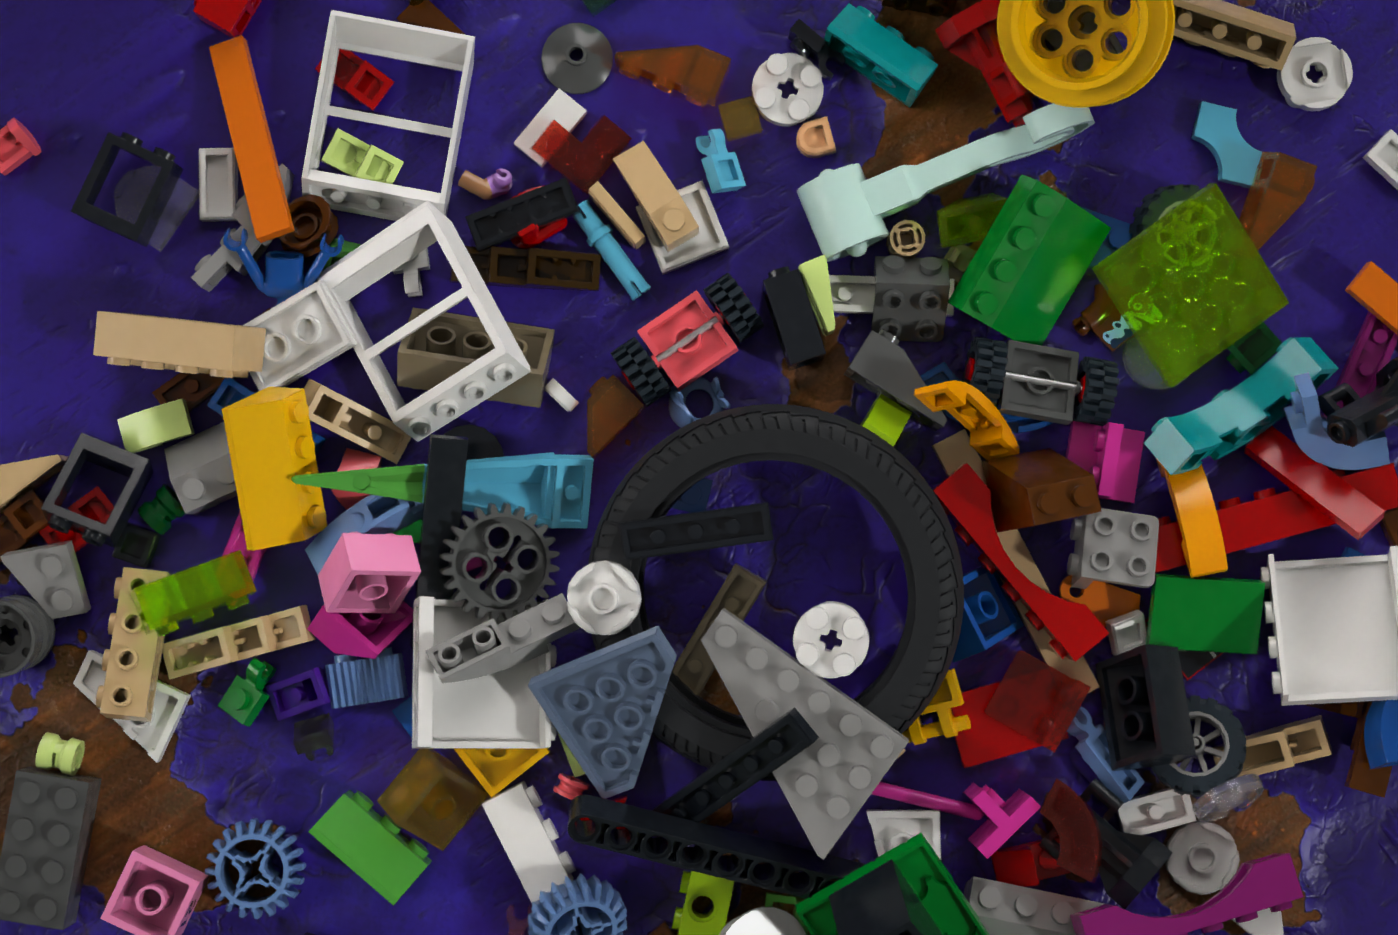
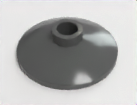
M571 23L556 29L546 40L542 50V67L546 77L556 88H560L563 92L569 94H585L599 88L606 81L612 69L613 53L609 41L601 31L588 24ZM574 50L582 51V59L573 61L570 58L571 52Z

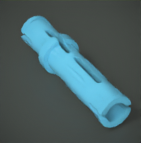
M587 199L578 204L581 209L580 213L572 217L588 237L586 240L590 247L594 246L599 254H601V257L633 301L640 297L641 293L647 292L651 286L647 284L612 236L611 232L613 229L608 224L604 225Z

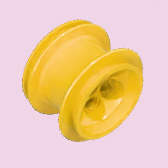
M1000 0L997 14V35L1001 53L1015 78L1027 90L1045 101L1074 108L1112 104L1139 91L1155 76L1164 63L1171 48L1175 30L1173 0H1130V9L1121 16L1113 12V0H1065L1064 8L1058 13H1052L1049 10L1048 0ZM1087 13H1094L1096 15L1094 22L1098 25L1097 29L1090 34H1086L1082 31L1085 25L1081 22V19ZM1056 29L1061 33L1063 41L1060 48L1051 51L1045 44V38L1050 31ZM1117 32H1122L1127 38V47L1119 54L1113 53L1109 47L1110 37ZM1082 50H1088L1093 55V65L1087 71L1078 69L1075 62L1077 54Z

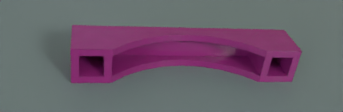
M1274 853L1242 863L1233 878L1218 894L1202 905L1183 913L1163 917L1144 916L1129 912L1115 905L1104 904L1070 914V918L1076 935H1188V932L1201 929L1202 933H1210L1224 928L1222 922L1235 918L1236 923H1241L1258 918L1257 911L1270 908L1271 912H1278L1292 908L1291 901L1303 898V893L1290 853Z

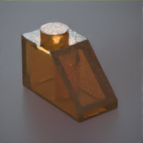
M614 374L608 380L602 376L588 391L592 396L587 400V452L594 459L645 409L644 404Z

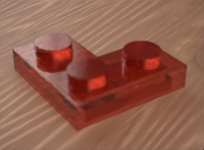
M605 115L599 118L581 142L558 122L552 120L530 149L562 176L566 177L580 191L588 194V189L602 177L614 162L613 158L621 153L632 138Z

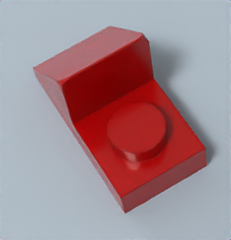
M1060 835L1056 836L1054 840L1065 848L1063 837ZM1042 840L998 849L990 856L996 881L1023 887L1040 885L1039 880L1069 874L1071 871L1070 868L1068 870L1065 869L1039 846Z

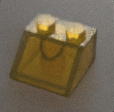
M419 749L377 799V802L396 825L443 851L489 794L440 753L433 749Z

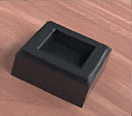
M127 523L115 546L112 557L149 569L161 534Z

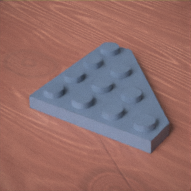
M659 626L534 676L528 684L529 689L603 799L633 789L677 656Z

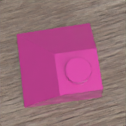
M402 601L395 613L326 612L325 605H323L307 630L335 654L375 659L412 624L413 609Z

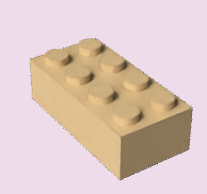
M97 311L93 355L108 357L107 364L134 365L146 369L175 370V372L204 373L215 377L248 378L249 371L262 372L266 328L133 313Z

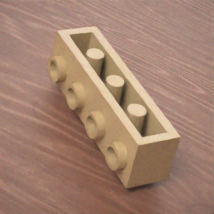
M1173 0L1175 10L1174 36L1182 38L1185 42L1195 46L1204 45L1216 49L1219 53L1229 57L1238 56L1250 60L1253 64L1262 68L1271 67L1282 71L1297 38L1293 23L1222 0Z
M123 567L122 577L116 578L114 598L118 599L116 613L110 614L108 622V634L112 635L110 649H105L102 658V670L106 671L104 686L100 685L98 687L96 695V707L100 708V714L106 718L151 722L173 586V578L169 572Z

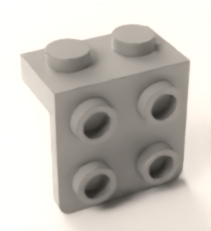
M1101 508L1102 512L1083 515L1073 519L1070 539L1075 540L1074 553H1070L1067 563V575H1072L1071 587L1086 589L1093 581L1149 588L1154 584L1159 520L1155 516Z

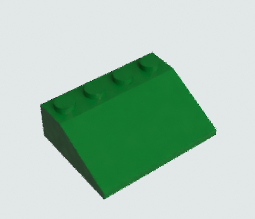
M1021 175L949 298L948 303L1014 341L1042 346L1111 227L1042 182Z

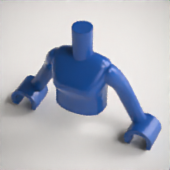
M230 228L227 229L223 238L226 248L238 253L256 287L262 293H265L266 296L277 298V305L315 283L329 258L337 256L344 244V238L339 234L338 246L330 247L326 243L327 235L325 233L320 242L321 251L308 270L306 277L304 276V255L302 253L270 251L265 255L266 270L264 277L245 245L248 240V231L245 228L242 230L241 241H234L231 238Z

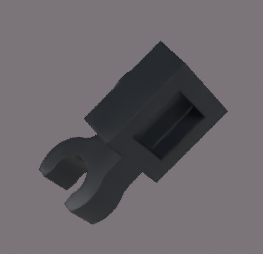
M800 19L790 28L788 39L792 41L790 43L791 48L805 58L809 56L814 61L817 60L818 69L822 77L830 81L834 74L827 69L826 63L832 60L843 66L846 61L845 57L840 52L827 46V41Z

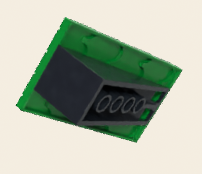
M922 833L877 857L875 861H871L846 875L844 879H839L813 894L811 898L808 897L795 905L798 916L811 935H989L976 912L955 884L953 877Z

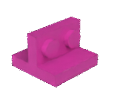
M1072 420L1065 458L1094 475L1100 499L1132 504L1135 501L1145 432L1125 429L1124 424L1112 422L1100 426Z
M973 782L963 793L988 819L968 840L988 859L1041 806L1021 789H1018L1005 802L986 784L980 788Z

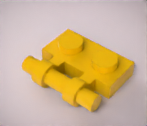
M955 668L948 669L940 688L921 714L924 715L937 711L939 721L923 725L919 716L902 733V735L909 739L908 743L913 742L914 745L924 744L929 738L942 735L946 738L958 736L959 731L971 729L968 715L954 717L951 708L964 704Z

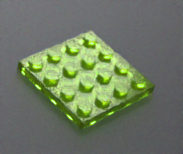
M1209 183L1092 268L1164 383L1171 388L1289 304L1288 299L1217 183Z

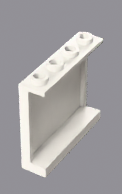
M1390 546L1389 552L1386 555L1276 562L1274 561V554H1268L1267 566L1260 568L1261 580L1265 582V589H1269L1270 601L1264 602L1266 624L1273 623L1274 636H1268L1269 658H1276L1278 671L1272 672L1273 694H1280L1281 706L1398 700V546Z
M427 596L416 598L413 605L412 749L550 748L551 741H554L556 738V728L529 689L528 684L532 677L551 670V667H555L557 657L555 645L547 644L549 652L517 666L474 679L442 683L426 654V650L488 621V611L480 620L475 617L476 606L468 613L462 610L465 600L454 602L453 600H440ZM545 599V600H543V601H541V602H537V604L543 603V602H545V601H547V600H549V599ZM528 605L524 606L525 611L532 608ZM512 611V617L518 615L515 611ZM502 613L499 614L497 624L505 621Z

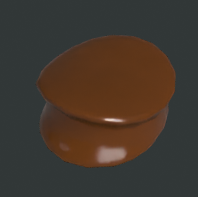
M309 194L299 197L288 204L295 231L278 237L284 251L299 252L304 255V258L310 257L321 251L320 242L325 233L327 235L326 243L328 245L331 244L339 229L338 218L331 212L330 205L322 197Z

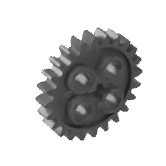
M488 503L487 514H484L480 508L475 507V519L472 520L462 515L461 519L464 527L460 529L451 526L450 529L456 535L455 540H443V543L451 548L450 553H443L439 556L449 561V566L440 569L441 574L451 575V579L444 584V588H456L457 591L451 599L454 602L465 599L462 610L467 613L476 606L475 617L480 620L487 611L489 620L494 618L497 622L500 613H502L504 620L512 618V611L520 614L525 611L524 606L534 607L538 605L535 600L537 596L548 599L549 595L543 589L545 584L556 585V582L548 577L549 572H556L560 569V567L550 564V559L560 555L558 551L549 550L548 548L556 539L552 536L543 537L548 528L547 524L542 523L534 526L538 515L531 513L524 519V507L518 506L513 514L511 513V505L509 503H503L500 512H498L495 504ZM500 527L503 530L504 539L498 546H491L488 540L489 533L493 528ZM519 535V542L509 550L513 543L514 537ZM530 549L533 555L532 561L527 567L521 568L517 561L518 555L522 550ZM496 556L503 558V561L506 563L505 568L497 567V564L493 561ZM474 557H479L482 561L480 573L475 576H469L466 571L468 561ZM489 577L486 587L481 590L479 588L480 584ZM502 579H509L511 583L510 592L504 597H498L496 594L497 583Z

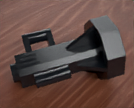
M1398 357L1392 359L1376 373L1375 390L1362 398L1347 383H1343L1318 396L1319 408L1327 416V434L1332 441L1355 447L1393 425L1398 426ZM1343 401L1346 406L1340 408L1337 403Z
M1096 778L1079 798L1068 788L1063 793L1056 789L1043 805L1048 810L1044 817L1055 827L1041 841L1039 846L1067 870L1085 851L1095 860L1107 895L1123 909H1126L1173 852L1156 838L1119 832L1110 825L1108 821L1124 802ZM1091 795H1094L1109 808L1103 817L1085 803ZM1060 832L1064 833L1078 845L1072 853H1069L1054 840Z

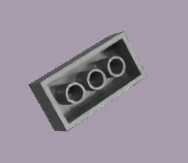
M31 766L16 770L0 857V920L64 930L76 923L102 778L79 774L70 776L62 774L61 771L45 770Z

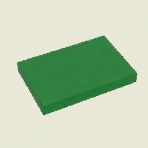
M1155 574V582L1152 585L1146 644L1178 647V650L1257 654L1265 582L1250 579L1191 578L1184 575Z

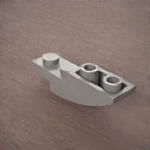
M282 163L279 166L287 202L289 203L294 174ZM244 195L236 203L235 208L237 210L232 214L241 226L238 229H231L230 236L234 241H241L242 230L245 228L248 231V240L245 245L257 263L273 239L263 243L256 239L246 196ZM223 238L220 241L222 246L212 256L210 254L204 256L195 266L197 272L191 277L201 288L208 292L233 268L243 276H246L248 273L238 253L226 248Z
M561 593L499 624L492 618L426 650V654L442 683L464 681L490 675L549 652L547 644L580 627L569 614L567 600Z

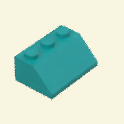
M849 3L827 27L824 40L827 41L826 45L840 52L845 57V64L910 108L935 73L938 64L933 61L934 56L922 47L917 46L913 48L904 41L905 37L897 29L891 26L886 28L874 21L875 16L862 6L855 8Z

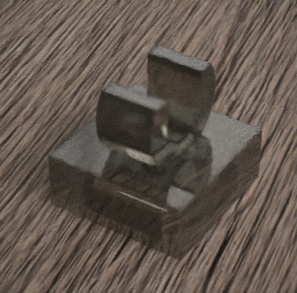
M330 713L294 723L293 744L298 755L305 753L308 760L313 761L315 760V750L325 748L329 756L333 755L334 723Z

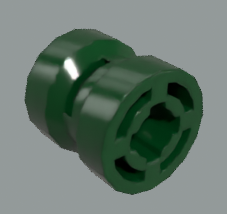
M163 484L156 491V497L152 502H144L137 509L144 521L161 535H164L171 528L172 520L182 518L185 515L176 492L166 484Z

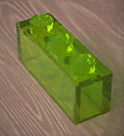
M238 550L136 587L130 594L146 635L156 631L157 636L161 637L179 630L177 624L179 622L192 618L195 624L215 616L213 610L227 605L230 611L250 603L248 597L252 596L257 590L242 552Z

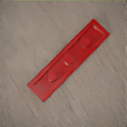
M1273 426L1255 437L1245 446L1244 453L1355 539H1361L1384 518L1385 511L1325 465L1308 457L1297 444Z

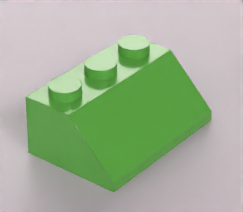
M349 790L334 803L308 832L394 906L432 862L427 857L429 851L418 840L413 838L409 841L400 833L401 826L393 818L386 814L382 818L372 809L374 803L360 791L353 793Z

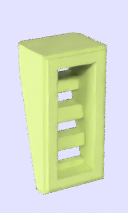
M824 254L800 264L798 269L811 308L822 334L826 337L835 330V318L828 264Z

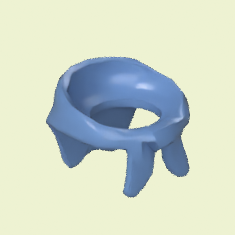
M700 377L681 391H678L674 385L670 388L668 408L672 420L680 428L701 419L692 416L685 405L687 395L694 390L705 391L712 398L713 409L709 415L724 411V408H730V403L724 398V393L720 389L717 377H714L711 383Z

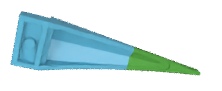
M549 452L467 460L462 510L474 512V508L478 507L484 514H487L488 503L495 504L498 512H500L503 503H509L512 514L518 506L525 508L524 519L531 513L538 515L535 525L544 523L548 525V528H587L594 459L591 455H566ZM427 464L295 475L292 477V481L301 485L424 503Z

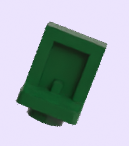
M1259 318L1226 346L1231 352L1226 359L1240 374L1247 370L1253 375L1262 364L1277 353L1276 350L1282 342Z

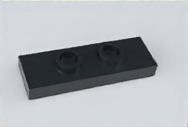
M565 177L465 216L477 251L481 252L491 246H496L519 237L517 232L532 223L537 224L540 229L579 214L580 210L569 181Z

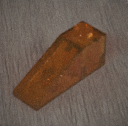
M1262 152L1227 255L1251 259L1305 202L1307 195L1313 189L1317 166L1281 152Z

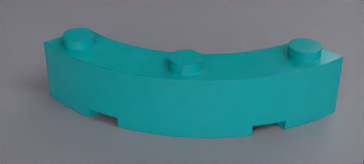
M1291 337L1277 348V354L1233 389H1225L1219 392L1210 403L1193 411L1160 419L1152 427L1151 431L1153 433L1144 444L1170 475L1182 474L1197 469L1202 464V459L1211 456L1215 461L1231 453L1285 417L1283 408L1291 403L1290 392L1296 391L1294 376L1309 372L1315 390H1317L1339 368L1311 337Z

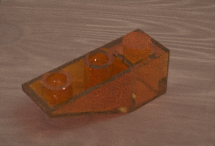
M699 45L616 52L614 57L615 65L620 67L619 72L635 80H639L640 76L653 81L652 85L655 88L666 93H672L673 90L685 94L687 101L701 107H705L706 103L715 106L731 68V58Z

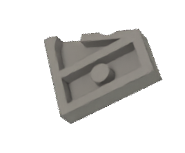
M72 540L10 551L0 556L3 564L52 619L84 614L91 609Z

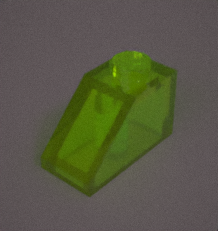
M995 193L959 199L937 210L941 247L946 248L984 240L1008 198Z

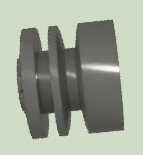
M14 594L0 598V678L36 666L48 656L54 645L56 632L54 621L31 596ZM16 628L18 635L11 639L9 632Z

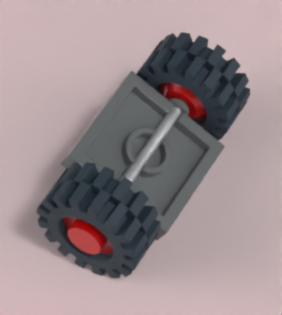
M974 337V340L971 342L967 353L968 358L964 364L963 382L977 388L994 405H996L997 399H999L998 410L1000 413L1069 425L1073 420L1103 426L1106 425L1107 419H1110L1111 409H1114L1115 405L1114 397H1117L1118 392L1116 386L1119 384V378H1117L1119 368H1117L1118 365L1115 361L1084 357L1078 369L1079 352L1008 340L1005 343L1004 341Z

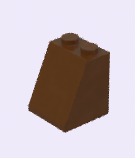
M1051 448L982 461L986 484L991 491V507L997 533L1102 512L1094 475Z

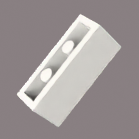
M522 781L485 800L482 806L532 903L540 900V891H551L552 882L561 885L564 883L565 876L572 881L573 876L571 873L576 871L568 852L564 851L561 853L555 842L559 835L550 818L543 819L538 809L542 805V801L533 785L527 787L525 781Z

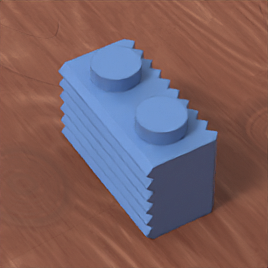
M392 647L386 648L375 659L365 658L357 660L356 656L337 655L334 656L335 663L325 665L331 709L408 696L402 653L393 654Z

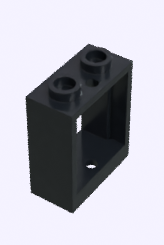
M108 132L71 212L147 247L184 169L174 162L175 155L161 148L155 147L154 151L151 152L141 147L142 140L123 132L121 137H118ZM120 149L161 168L135 224L93 206Z
M786 266L769 272V277L763 280L762 291L788 370L791 371L822 361L826 351L799 269L790 271L789 267Z
M81 433L41 508L48 521L47 524L62 533L67 534L69 530L82 535L83 540L94 546L102 547L103 544L115 548L153 474L150 460ZM85 460L129 477L106 524L61 507Z

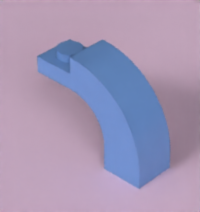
M1309 372L1294 376L1296 391L1290 392L1292 406L1285 407L1284 411L1297 445L1308 457L1327 467L1342 470H1362L1390 464L1387 438L1384 431L1355 447L1332 441L1327 434V417L1320 413L1318 395Z

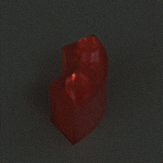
M1056 779L1040 813L1052 822L1059 835L1060 853L1057 865L1089 882H1095L1102 860V838L1098 822L1083 797L1072 787Z

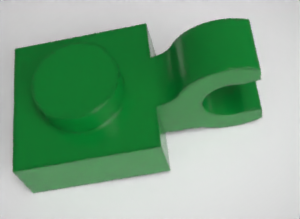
M253 658L246 669V678L237 675L217 706L242 725L250 727L270 697L263 689L274 676L276 668L267 661L261 662L259 659Z

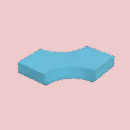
M1202 101L1198 106L1191 137L1192 140L1205 145L1215 157L1218 165V181L1250 189L1256 188L1264 152L1251 147L1241 136L1236 122L1237 109Z

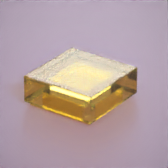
M753 96L718 105L727 142L762 133Z

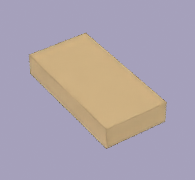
M599 181L588 189L591 200L633 249L636 248L637 250L646 242L642 231Z

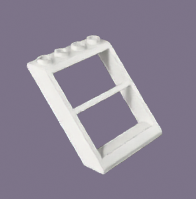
M332 10L329 17L301 177L302 196L309 194L320 196L330 205V209L393 221L399 220L428 200L447 217L474 66L475 36ZM342 49L462 72L453 127L448 128L330 106L339 50ZM328 116L451 138L441 193L319 171Z
M428 200L323 270L317 281L323 280L326 283L355 338L357 345L353 348L391 420L417 442L531 372L525 356L452 221ZM438 241L462 288L374 345L350 299ZM468 297L495 349L408 404H405L379 354Z

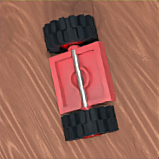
M726 273L703 289L716 312L713 313L696 290L637 330L639 336L653 354L649 357L635 336L610 353L622 370L621 373L631 388L635 389L647 407L671 391L658 369L662 367L676 389L681 391L739 351L723 325L727 326L730 333L733 334L739 343L764 327V323L761 321L762 319L755 307L729 273Z

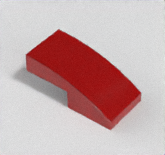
M340 49L334 85L374 111L395 82L366 60L363 61L353 52ZM322 60L319 62V64H318V65L316 66V68H315V71L318 72L319 74H320V69H321Z
M97 486L67 508L72 512L106 524L114 506ZM48 525L39 531V534L47 544L72 540L75 553L88 544V542L82 539L81 534L71 530L66 534Z

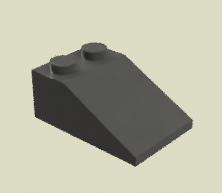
M872 330L844 375L877 396L883 394L912 412L911 417L933 431L944 427L947 419L943 412H932L914 396V389L925 387L926 385L904 349L897 346L899 340L884 330H880L879 333Z

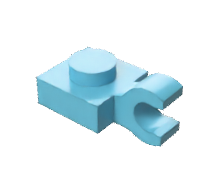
M711 129L708 131L709 136L696 137L698 150L702 154L707 155L701 161L712 194L737 191L746 186L736 153L727 151L725 135L721 129Z

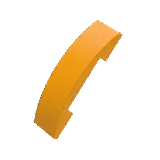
M952 380L914 389V396L932 412L946 410L970 431L969 445L986 460L1019 454L1020 447L1006 420L996 406L974 386L966 382Z
M1156 458L1161 477L1166 479L1183 537L1181 546L1190 577L1195 578L1226 572L1228 564L1222 531L1202 464L1197 469L1182 474L1170 475Z

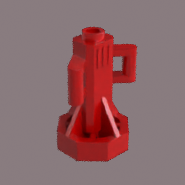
M982 0L952 16L935 31L946 50L981 70L1007 123H1013L1015 127H1019L1025 124L1023 120L1025 115L1037 110L1032 100L1037 96L1027 90L1015 78L1001 53L997 35V14L1000 0Z

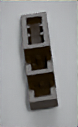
M465 246L487 286L599 291L601 254L538 248L526 250L495 246L479 252L476 247ZM451 267L450 282L460 283Z

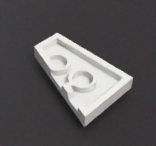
M88 650L73 684L96 705L97 690L100 685L104 686L106 671L102 670L103 654L94 650ZM158 680L151 722L113 720L158 763L166 751L191 695Z

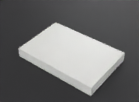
M318 280L243 325L266 328L262 372L249 371L259 391L267 387H286L357 345L323 280Z

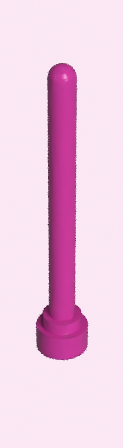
M879 782L872 792V795L933 810H940L941 812L974 820H980L984 816V813L974 804L884 782Z

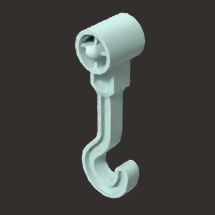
M1052 103L1023 117L1025 125L991 134L919 165H901L867 180L859 163L843 166L835 170L825 169L819 174V177L805 183L796 192L823 255L825 254L827 262L849 255L860 257L865 254L868 247L889 236L884 218L918 204L923 197L931 192L994 166L1041 152L1081 133L1095 123L1089 107L1074 108Z

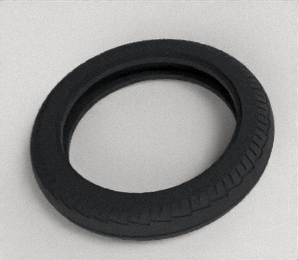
M786 404L750 405L708 415L680 428L649 450L626 474L610 498L597 526L588 563L607 560L620 563L631 571L640 585L642 600L639 613L631 625L617 634H592L596 651L650 629L644 600V576L647 558L624 561L619 529L620 522L666 516L677 500L694 484L714 472L733 465L767 460L788 461L808 465L833 475L860 493L881 515L899 547L908 586V608L905 627L899 644L886 667L870 686L853 700L901 734L909 728L931 702L948 672L957 648L964 608L963 571L954 532L940 501L918 470L892 445L865 427L826 411ZM673 671L671 672L652 731V735L681 756L706 768H710L753 737L743 717L724 711L700 696L695 695L678 676H675ZM772 772L761 779V781H777Z

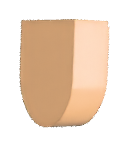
M827 116L807 121L799 128L796 136V145L804 156L819 158L836 153Z

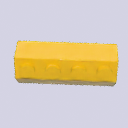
M267 387L223 408V420L247 550L255 551L305 541L323 531L327 527V516L321 487L296 484L292 481V477L295 475L318 473L305 389Z

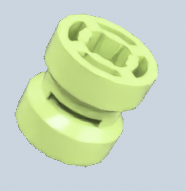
M46 732L37 749L36 767L45 770L56 768L62 774L75 776L83 760L85 742L75 738L63 740L58 734Z

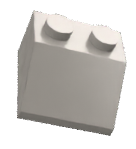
M224 422L164 449L170 481L185 514L197 515L237 496Z

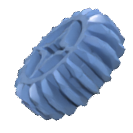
M253 818L250 820L248 828L243 821L237 822L235 824L236 833L230 828L225 829L222 832L225 841L222 839L214 840L212 845L218 852H210L206 858L210 862L215 863L216 866L206 868L205 874L209 876L215 875L216 880H213L207 886L209 889L219 887L221 892L214 899L216 902H220L227 898L229 900L225 907L227 912H231L238 905V915L241 918L247 916L250 908L254 919L262 917L263 909L271 917L276 914V905L281 909H285L289 906L287 897L294 899L298 896L299 892L293 885L303 884L305 878L296 874L295 871L304 870L306 863L302 861L296 862L295 858L303 854L304 851L303 848L291 849L290 845L297 840L295 835L288 837L286 840L282 838L286 831L285 826L281 825L275 832H272V820H266L262 825V829H260L258 818ZM254 839L266 842L257 854H252L246 850L241 852L235 848L238 843L244 840ZM276 851L282 860L283 878L279 877L280 873L272 865V857ZM262 858L258 869L260 873L248 880L253 870L251 864ZM229 859L232 860L231 864L239 872V880L236 886L230 877ZM254 884H261L265 887L272 886L276 889L274 894L265 897H253L246 894Z
M580 873L574 881L565 876L564 883L561 885L552 882L550 892L540 891V901L532 902V913L528 914L527 921L529 935H623L622 931L627 929V910L624 902H622L620 893L615 888H612V885L607 880L600 882V879L595 874L586 880Z

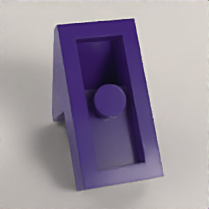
M321 667L308 670L266 687L278 721L331 702L329 688Z

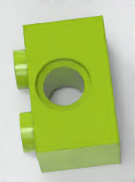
M683 870L679 892L686 894L683 908H675L672 929L678 930L677 935H719L726 925L735 881L691 870L690 872ZM699 896L709 897L713 902V907L707 913H698L692 907L694 899Z

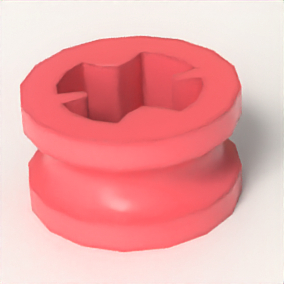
M560 773L558 776L560 784L554 786L553 791L573 800L575 797L582 795L584 790H588L590 785L578 778Z

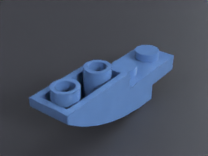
M369 495L360 500L332 521L305 549L317 575L323 568L342 533H394L420 519L422 520L424 503L377 495Z

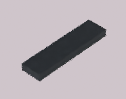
M769 502L619 523L624 561L771 541L774 539Z

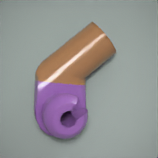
M503 168L497 169L495 174L484 179L465 170L458 182L459 187L484 200H490L506 194L513 185L511 173Z

